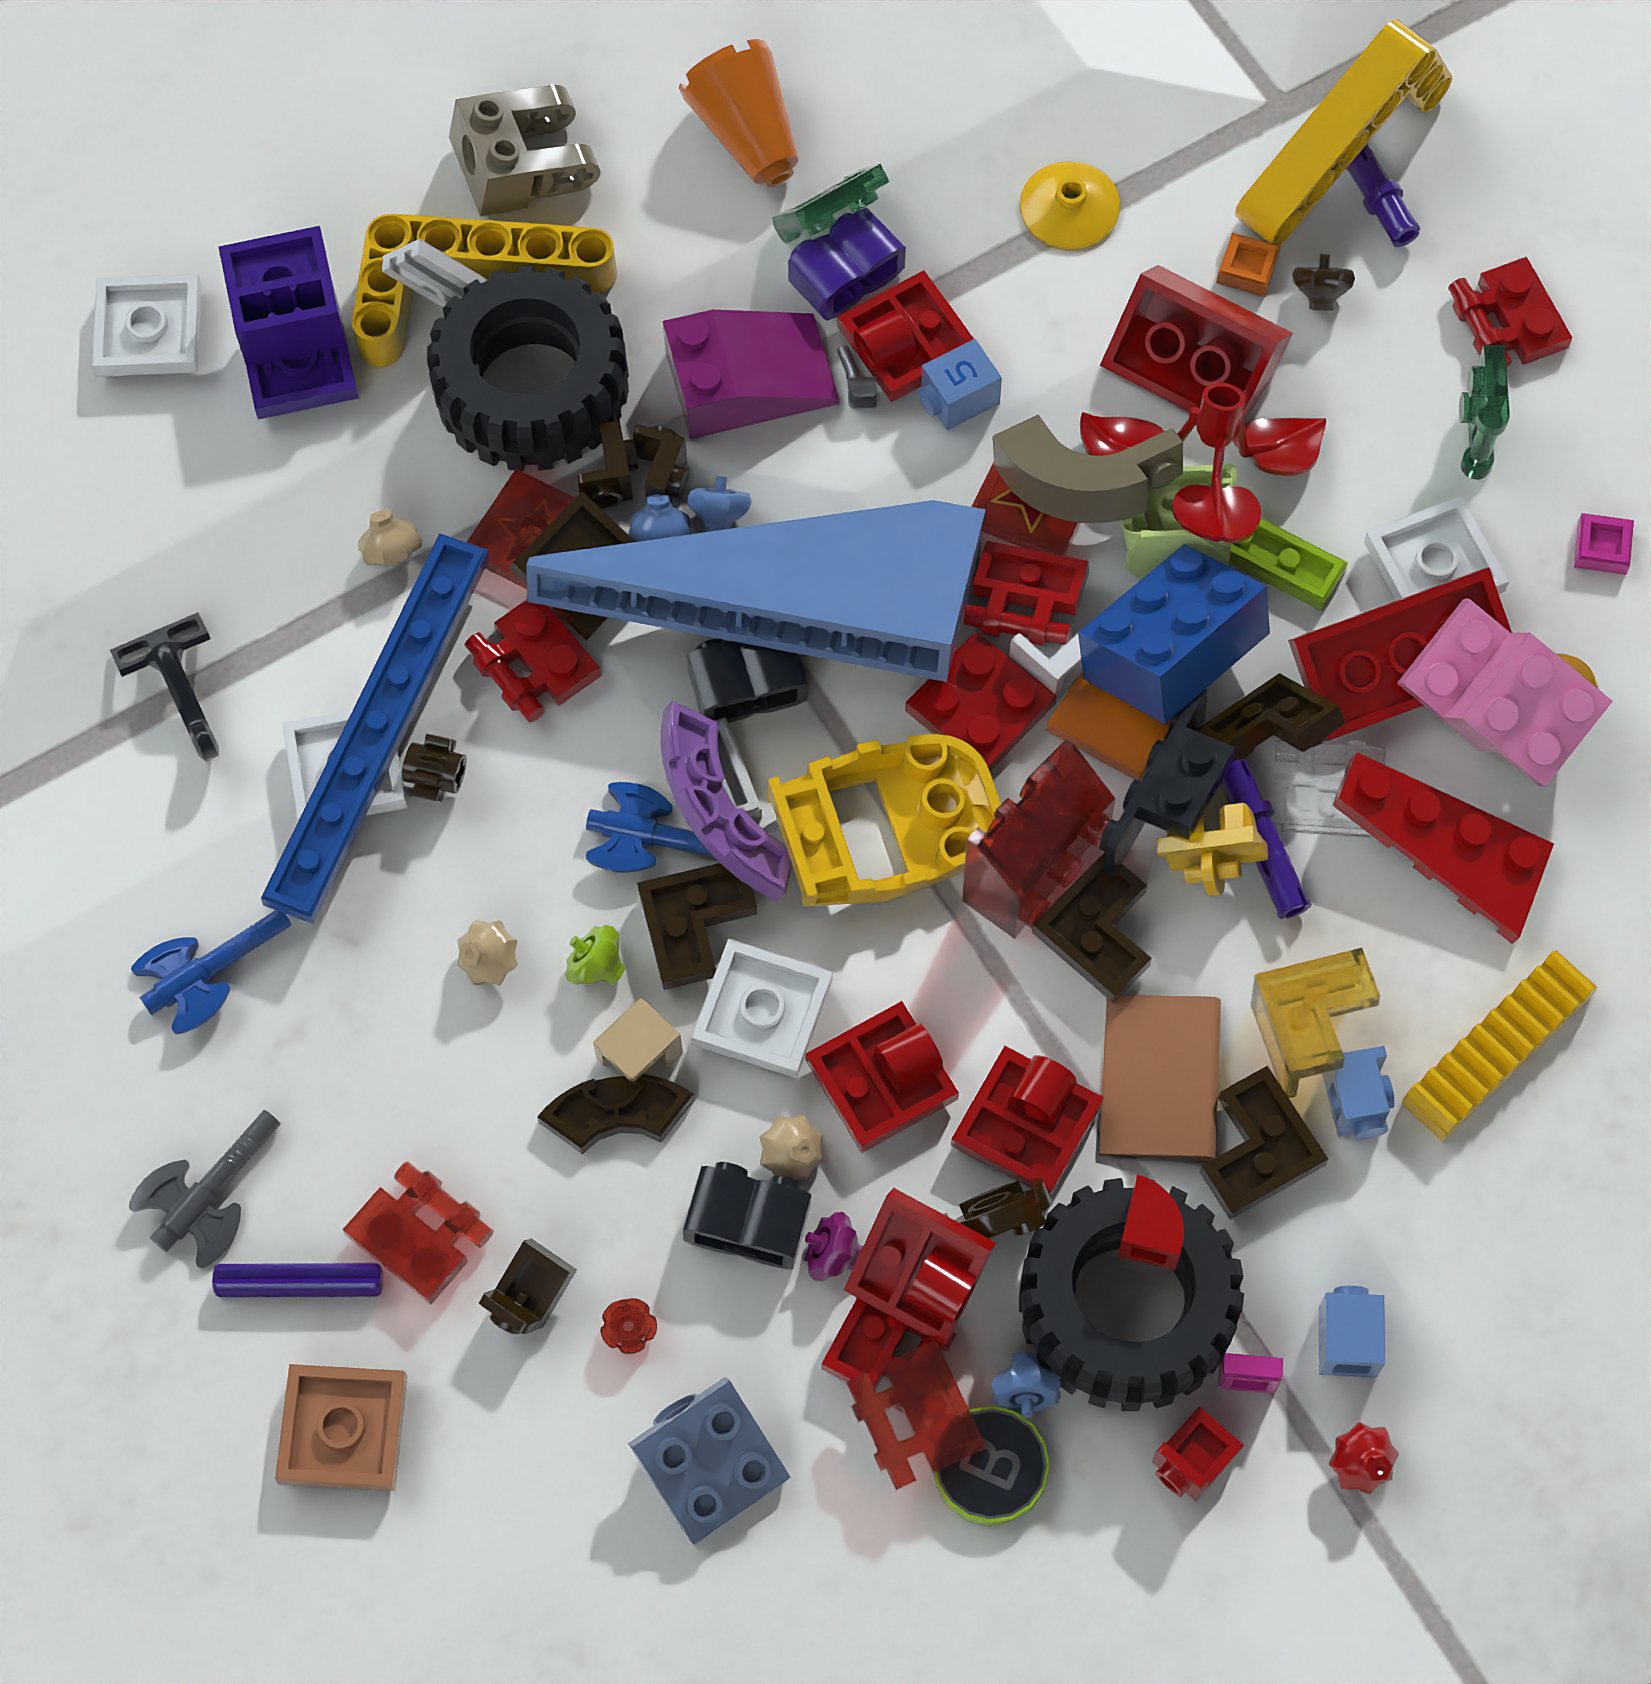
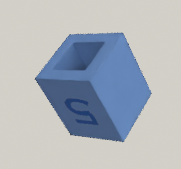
M973 339L922 365L921 388L918 389V396L928 415L931 417L937 415L946 430H949L1000 404L1002 377L977 340Z
M1351 1285L1334 1288V1293H1325L1319 1306V1375L1378 1377L1385 1365L1384 1295H1369L1367 1288Z

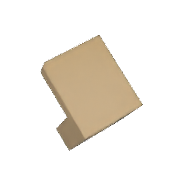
M642 997L593 1041L596 1059L604 1066L611 1062L630 1081H635L658 1059L668 1067L683 1053L680 1033Z

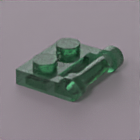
M881 164L858 169L845 176L844 180L807 201L772 218L773 226L778 236L786 244L799 238L801 231L805 229L809 236H812L835 224L836 220L833 214L849 205L851 211L855 212L879 199L875 190L890 181Z
M1505 345L1483 346L1477 366L1469 367L1468 392H1462L1460 395L1459 419L1460 423H1468L1469 448L1463 454L1460 467L1465 476L1475 480L1483 479L1491 472L1494 463L1493 448L1497 436L1504 432L1509 422L1510 410Z

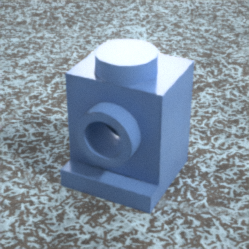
M1385 1046L1329 1055L1322 1075L1338 1136L1355 1134L1356 1139H1371L1388 1132L1386 1118L1390 1112L1389 1109L1394 1108L1395 1099L1389 1076L1380 1075L1387 1057Z

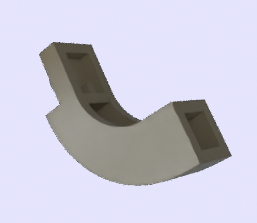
M1039 414L992 436L994 467L1010 490L1022 501L1038 511L1067 521L1104 523L1137 516L1148 511V491L1154 488H1163L1172 483L1177 477L1183 475V441L1173 428L1127 450L1104 456L1085 455L1067 448L1055 438Z

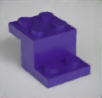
M320 226L218 246L234 330L246 365L254 409L258 420L359 399L342 315L330 273Z

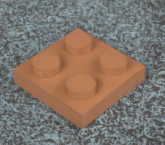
M289 1364L275 1476L277 1483L281 1485L395 1491L408 1377L406 1372L401 1370Z

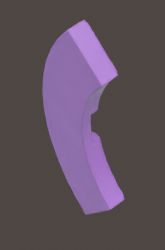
M671 701L663 712L660 744L666 778L683 817L706 849L726 869L757 892L778 902L786 893L792 868L786 845L763 830L743 808L737 809L729 798L722 784L725 775L718 753L719 723Z

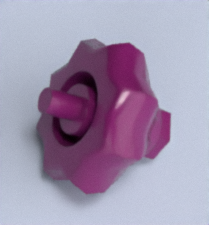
M835 1212L830 1217H821L816 1230L813 1233L808 1232L805 1237L808 1249L803 1261L808 1265L809 1275L816 1281H824L832 1276H838L845 1270L852 1271L863 1246L858 1243V1237L853 1229L850 1217L844 1212Z

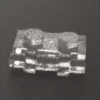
M1347 739L1346 744L1321 743L1309 748L1305 752H1301L1284 741L1277 740L1275 761L1296 762L1295 774L1276 773L1274 778L1273 809L1275 813L1272 820L1277 831L1374 838L1332 806L1343 777L1315 776L1314 764L1344 766L1345 773L1350 759L1358 752L1385 765L1386 748L1365 746L1364 740Z

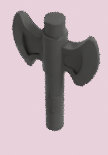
M263 1110L200 1182H195L190 1188L185 1185V1176L190 1168L187 1160L174 1161L163 1165L144 1178L131 1197L129 1209L133 1212L145 1209H159L167 1213L160 1221L161 1225L149 1238L167 1253L178 1239L182 1240L189 1232L194 1236L197 1244V1267L204 1268L217 1260L228 1249L235 1238L241 1219V1206L238 1203H232L226 1208L219 1210L211 1206L217 1201L216 1196L281 1123L271 1113Z

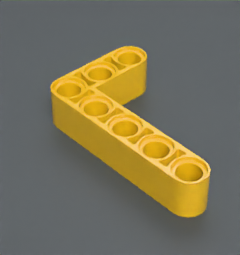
M1394 19L1386 24L1244 194L1236 207L1235 216L1266 242L1275 245L1282 244L1295 231L1404 99H1407L1424 113L1430 111L1441 101L1451 86L1452 75L1438 51L1400 20Z
M383 214L376 217L369 224L366 231L352 315V327L359 354L369 365L387 367L396 363L402 356L413 290L383 273L382 263L384 255L418 239L423 240L438 250L449 249L443 253L487 280H490L489 273L505 269V273L509 274L519 272V266H535V272L546 273L547 268L564 271L565 279L571 281L573 277H579L591 285L592 294L595 292H605L615 284L617 268L613 240L605 231L592 227ZM391 245H399L395 248L386 249V247ZM490 252H499L498 254L493 256L486 255ZM539 256H550L546 259H535ZM590 259H599V260H600V261H598V262H596V263H587V262H586V261H588V260H590ZM385 288H392V290L388 292H378ZM377 332H386L385 334L378 337L371 336L372 334Z

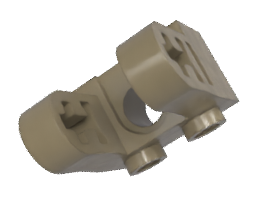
M547 85L455 100L449 139L480 216L528 208L529 200L581 191L593 185L600 177L601 170L591 147L586 144H572L527 151L522 139L554 133L572 123L576 116V111L565 87L561 85Z

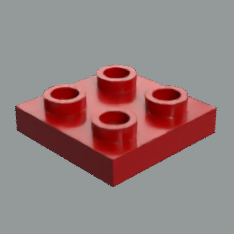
M925 270L837 316L839 330L871 375L876 377V382L891 403L921 387L922 365L974 339Z
M902 1001L805 1054L808 1066L861 1153L959 1099V1092L943 1068V1060L932 1037L921 1023L914 1021Z
M1004 1045L952 1136L950 1146L1033 1189V1178L1043 1179L1051 1198L1099 1112L1104 1097L1078 1084L1074 1074L1060 1063L1040 1055H1034L1030 1059Z
M893 1187L886 1195L843 1290L945 1346L959 1323L996 1242Z

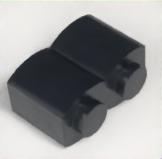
M710 639L702 642L694 651L687 654L688 673L700 713L714 721L726 718L727 723H732L756 713L774 712L807 701L808 683L798 653L735 641L725 642L723 639Z
M717 1162L715 1167L701 1166L683 1228V1240L707 1250L739 1255L761 1264L794 1270L811 1208L812 1194L803 1191V1185L800 1182L783 1176H772L770 1181L755 1180L748 1177V1171L745 1168L733 1163Z

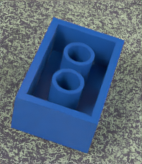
M1183 544L1078 632L1083 679L1163 724L1167 723L1270 634L1267 586Z

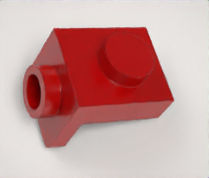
M1199 1406L1167 1443L1163 1442L1156 1450L1152 1463L1159 1468L1155 1474L1165 1487L1179 1497L1187 1493L1197 1501L1241 1452L1244 1445Z

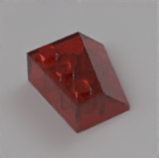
M1067 739L1027 778L1019 794L1022 799L1017 804L1007 798L996 809L994 813L995 818L990 824L987 833L978 827L967 838L962 902L1014 939L1025 925L1032 929V924L1050 907L1051 902L1047 898L1058 885L1066 888L1072 883L1084 863L1080 858L1091 844L1099 848L1102 834L1113 816L1116 798L1077 747Z

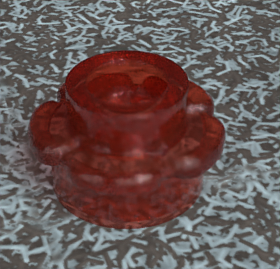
M636 1298L622 1299L611 1303L602 1315L604 1325L601 1327L600 1332L605 1344L612 1349L619 1348L623 1354H636L645 1348V1343L653 1340L657 1332V1320L655 1316L650 1315L649 1306L644 1301ZM625 1322H632L634 1328L631 1331H625L623 1329Z

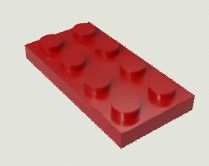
M1489 567L1288 640L1304 687L1338 705L1346 724L1328 735L1325 741L1333 740L1424 706L1397 683L1463 599L1472 600L1512 633Z

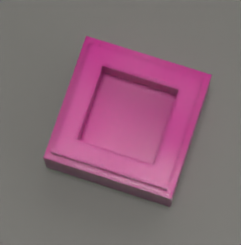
M1581 513L1577 526L1574 568L1626 575L1631 562L1634 520Z
M1224 1353L1219 1365L1218 1387L1228 1390L1273 1394L1282 1380L1283 1358Z

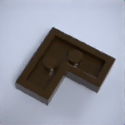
M1278 673L1195 731L1235 746L1233 761L1250 755L1258 745L1273 735L1297 750L1305 752L1309 748L1323 743L1328 735L1346 724L1338 705Z
M1104 852L1032 924V933L1114 1004L1150 967L1152 958L1114 926L1146 893L1147 884L1123 864H1121L1115 876L1104 873Z
M721 863L637 883L663 990L714 978L716 967L705 927L757 915V906L752 888L738 879Z
M1268 1065L1220 1091L1218 1100L1245 1142L1202 1165L1200 1174L1230 1220L1326 1166L1328 1157Z

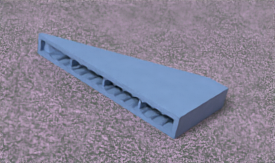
M930 500L529 557L526 564L527 602L947 682L981 548L985 509Z

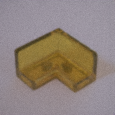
M1362 948L1258 973L1254 976L1251 1008L1277 1080L1288 1098L1297 1096L1299 1079L1343 1068L1345 1057L1330 1018L1379 1005L1380 993Z

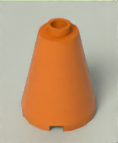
M751 39L746 40L751 49L736 52L732 44L705 57L685 74L689 84L685 86L680 83L679 90L685 102L756 184L766 183L768 187H774L792 177L794 174L792 168L798 163V155L773 54L764 40Z

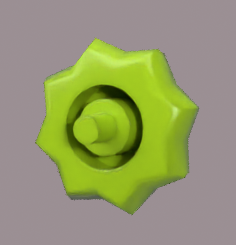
M594 926L585 937L580 939L574 936L571 939L569 945L574 948V951L566 960L567 969L565 976L568 982L578 985L605 981L612 985L621 978L626 967L621 963L619 957V933L613 926Z

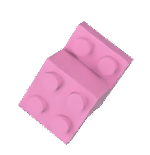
M1463 599L1397 683L1477 750L1498 752L1536 785L1541 787L1547 786L1613 702L1533 634L1510 633L1470 599Z

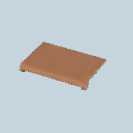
M1121 995L1113 1004L1107 998L1102 1096L1104 1100L1101 1106L1099 1155L1192 1157L1194 1161L1200 1163H1208L1216 1158L1221 999L1210 996Z

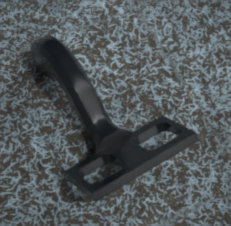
M197 612L110 649V652L121 677L149 665L162 674L199 757L204 761H208L219 756V746L181 663L184 650L211 639ZM193 626L200 628L197 633L176 642L170 641V637ZM149 647L151 649L148 654L130 662L121 663L120 661L123 656L141 648Z

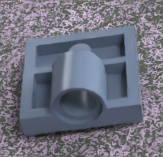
M726 1377L701 1394L687 1395L666 1407L653 1420L654 1426L628 1443L665 1504L693 1545L791 1478L731 1381Z

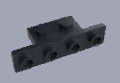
M1205 689L1171 718L1169 723V731L1171 732L1165 742L1158 739L1153 745L1146 763V770L1148 771L1143 780L1134 779L1129 786L1123 802V809L1125 811L1119 821L1111 819L1107 824L1099 844V850L1105 852L1104 873L1111 876L1116 875L1145 823L1188 840L1231 766L1235 755V746L1195 731L1202 726L1205 719L1208 690Z

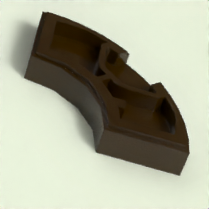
M642 1074L635 1081H630L625 1076L609 1077L596 1081L591 1079L559 1095L537 1116L538 1123L581 1154H584L599 1140L619 1133L643 1134L658 1142H662L694 1102L695 1095L693 1092L670 1080Z

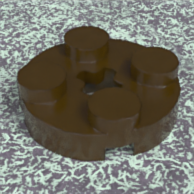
M1033 1178V1189L1023 1191L1020 1182L1017 1181L991 1189L959 1204L963 1215L956 1218L955 1221L990 1240L991 1237L1011 1229L1015 1236L1023 1235L1046 1224L1043 1212L1050 1207L1052 1201L1043 1179Z

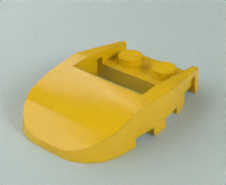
M949 735L908 736L907 742L880 745L879 740L876 739L857 744L855 751L830 760V757L826 756L808 764L807 774L781 784L779 776L768 780L767 798L769 803H772L802 893L801 900L804 907L885 902L946 880L970 869L980 862L998 839L1003 824L1001 801L986 762L968 743ZM875 781L906 873L872 881V879L859 880L829 791Z

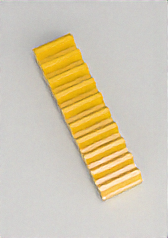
M1557 950L1552 951L1540 966L1537 965L1525 980H1522L1510 995L1507 994L1480 1024L1477 1023L1465 1038L1459 1040L1452 1051L1447 1052L1434 1068L1431 1067L1425 1076L1410 1088L1401 1104L1443 1142L1594 995L1598 987Z

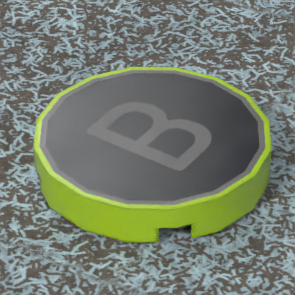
M995 1406L970 1409L950 1421L937 1440L932 1462L936 1487L947 1507L966 1521L986 1526L1001 1525L1030 1512L1044 1493L1050 1467L1046 1443L1035 1426L1017 1412Z

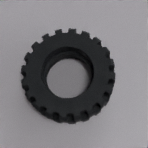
M519 266V272L506 274L505 269L489 273L490 280L480 283L478 279L463 287L464 296L461 299L453 296L442 308L444 319L439 317L435 320L430 332L432 343L427 347V364L435 403L447 432L455 434L457 444L466 452L473 453L477 449L481 461L492 466H497L499 460L507 463L508 470L525 471V465H538V471L554 469L553 462L565 459L566 463L570 464L582 458L581 450L586 446L591 450L596 449L602 443L599 424L620 420L622 417L621 407L627 403L629 392L627 379L629 373L623 331L618 316L611 313L610 303L602 294L597 292L592 294L591 285L579 277H573L571 281L565 279L564 271L547 268L546 273L535 272V266ZM541 344L552 346L565 352L576 361L574 367L564 379L556 385L536 393L516 394L505 392L490 385L482 378L485 370L499 355L522 345Z
M1122 1178L1104 1180L1103 1189L1098 1192H1093L1090 1186L1073 1192L1071 1203L1067 1206L1058 1203L1047 1214L1046 1224L1043 1228L1036 1229L1029 1242L1028 1253L1024 1259L1019 1289V1312L1023 1316L1022 1331L1027 1344H1033L1036 1348L1039 1364L1042 1367L1053 1370L1060 1377V1387L1071 1395L1079 1389L1090 1395L1089 1404L1105 1408L1106 1401L1121 1403V1411H1139L1142 1403L1153 1402L1154 1407L1157 1409L1172 1404L1175 1396L1180 1393H1184L1187 1396L1201 1387L1204 1378L1209 1373L1213 1374L1220 1365L1224 1353H1226L1234 1337L1238 1320L1243 1310L1244 1293L1240 1291V1285L1244 1275L1241 1260L1232 1258L1231 1251L1234 1242L1226 1229L1216 1231L1212 1226L1215 1214L1203 1203L1194 1210L1185 1203L1188 1193L1172 1186L1169 1194L1175 1200L1180 1210L1184 1226L1182 1249L1176 1269L1173 1271L1184 1290L1185 1301L1181 1318L1169 1333L1143 1342L1118 1340L1095 1328L1085 1318L1077 1305L1076 1281L1087 1261L1103 1252L1120 1248L1134 1188H1124Z

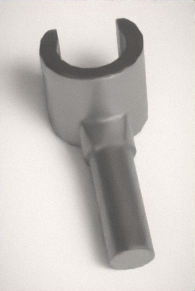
M843 345L839 347L837 352L848 381L849 406L852 408H876V377H859V370L849 346Z

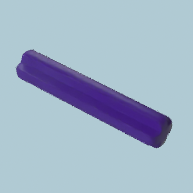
M377 1263L218 1264L214 1267L212 1287L213 1292L218 1297H377L382 1293L384 1279L383 1270Z

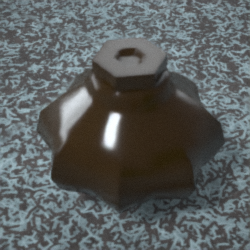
M1320 254L1319 267H1295L1292 273L1293 283L1307 296L1309 309L1333 310L1336 299L1353 287L1355 281L1353 271L1329 267L1330 254Z

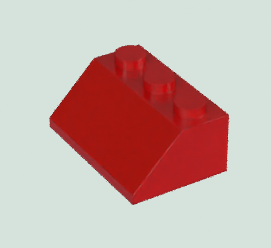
M1157 265L1140 273L1100 366L1189 412L1191 407L1200 408L1203 391L1207 386L1215 383L1231 384L1239 388L1245 395L1243 408L1246 412L1245 422L1271 381L1293 333Z

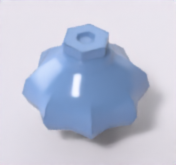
M717 476L716 488H694L688 496L689 507L703 520L706 526L705 532L730 529L731 524L747 513L752 502L750 494L734 489H726L727 477Z
M655 494L647 497L646 506L630 517L629 536L636 542L690 535L689 527L691 521L689 515L672 506L667 495Z
M1027 1351L1016 1353L1012 1356L1010 1366L993 1378L991 1386L993 1389L992 1401L997 1407L1007 1408L1017 1413L1022 1412V1416L1031 1417L1034 1415V1412H1041L1045 1407L1059 1402L1061 1398L1059 1392L1061 1382L1057 1374L1039 1364L1036 1354Z

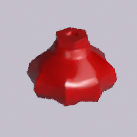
M1358 1422L1348 1433L1336 1437L1335 1451L1329 1461V1466L1338 1475L1341 1489L1359 1490L1365 1494H1371L1379 1485L1392 1480L1393 1466L1399 1456V1452L1391 1444L1389 1433L1385 1427L1371 1428L1362 1422Z

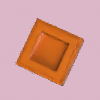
M1232 232L1216 283L1265 297L1281 246Z

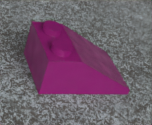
M712 309L662 321L666 356L690 439L839 404V397L813 313Z

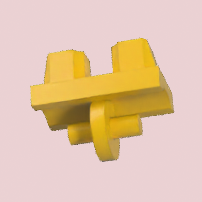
M1245 803L1224 805L1219 809L1220 830L1204 832V820L1201 817L1189 840L1167 831V837L1157 838V854L1160 857H1166L1172 872L1184 871L1187 884L1203 882L1208 896H1221L1225 889V879L1241 877V863L1268 860V845L1257 832L1254 814Z

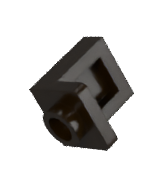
M620 420L599 424L606 469L577 475L579 493L582 491L602 509L617 506L622 501L633 500L629 471L639 469L634 439L623 440Z
M637 424L633 432L636 455L640 459L653 462L644 484L646 503L647 497L655 494L667 495L670 503H672L674 497L680 499L685 492L689 478V469L686 468L688 462L685 437L679 436L676 432L664 426H653L651 428Z
M532 1238L524 1240L496 1288L485 1292L479 1304L491 1312V1321L502 1330L516 1335L519 1333H530L544 1327L577 1269Z

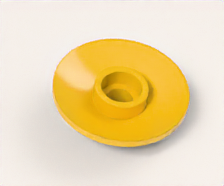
M1058 162L1038 170L1026 182L1020 198V213L1026 228L1039 241L1058 249L1078 250L1099 243L1112 232L1119 218L1120 197L1114 183L1099 169L1081 162ZM1072 194L1078 197L1075 199L1066 198L1064 195Z

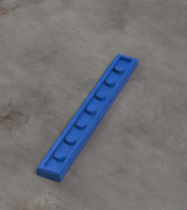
M439 533L260 898L263 906L314 924L490 559L488 550Z

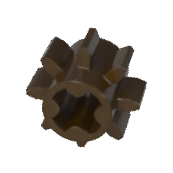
M426 734L424 744L412 742L409 745L403 762L402 780L414 784L412 796L442 802L444 792L458 793L464 779L467 758L465 754L454 752L456 740Z

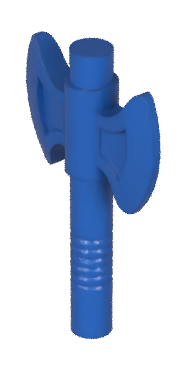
M631 782L610 783L608 785V792L619 804L620 811L608 810L604 812L590 809L588 813L586 830L602 833V836L610 838L603 845L593 848L586 853V860L601 869L626 873L654 867L656 865V857L642 847L643 845L652 847L654 844L714 857L693 831L659 824L657 820L653 819L658 816L671 814L673 805L662 794L650 787Z
M274 910L199 959L196 957L191 961L192 955L199 947L198 940L195 937L176 938L156 945L137 959L131 967L133 974L136 976H153L161 979L153 985V989L139 998L150 1015L155 1014L165 1006L169 1008L178 1002L177 1014L171 1026L172 1031L175 1034L191 1031L206 1023L219 1011L231 990L226 982L206 984L212 980L211 977L292 926L286 914Z

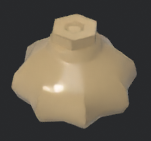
M380 510L371 514L369 529L358 541V550L362 553L363 561L367 565L379 564L384 567L390 565L393 567L399 566L402 563L401 561L409 560L412 553L422 546V539L417 533L414 523L396 519L392 511Z
M475 920L472 922L467 933L457 940L459 948L457 966L468 974L471 982L475 985L491 983L500 986L507 973L518 966L515 956L517 940L507 933L500 920L491 923Z
M803 1114L792 1118L776 1116L771 1128L759 1136L762 1146L760 1165L772 1171L774 1176L806 1181L813 1168L823 1161L821 1152L823 1134L814 1129Z

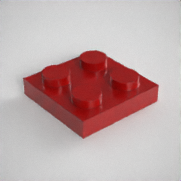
M975 631L955 651L947 682L928 679L905 702V711L932 734L949 735L968 743L982 756L989 771H991L1056 704L1057 695L979 632Z

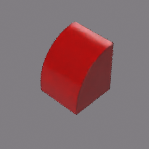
M1137 1174L1118 1257L1175 1271L1184 1238V1226L1180 1210L1172 1196L1161 1185L1152 1179Z

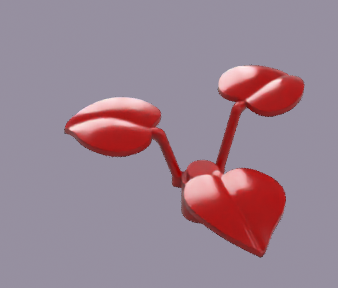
M1215 383L1207 386L1203 391L1200 408L1191 407L1189 418L1177 435L1184 441L1196 426L1201 441L1205 445L1215 448L1211 487L1199 484L1189 485L1175 494L1172 503V513L1177 523L1186 531L1210 541L1240 543L1254 535L1260 524L1261 506L1255 495L1246 488L1237 486L1221 487L1225 447L1233 441L1234 445L1239 449L1240 456L1243 458L1252 457L1254 465L1263 472L1281 476L1304 474L1312 469L1318 460L1326 427V418L1258 419L1244 423L1246 413L1243 410L1245 404L1244 393L1239 388L1226 383ZM1082 412L1080 418L1082 444L1086 453L1092 456L1116 454L1165 432L1155 423L1132 417H1099Z

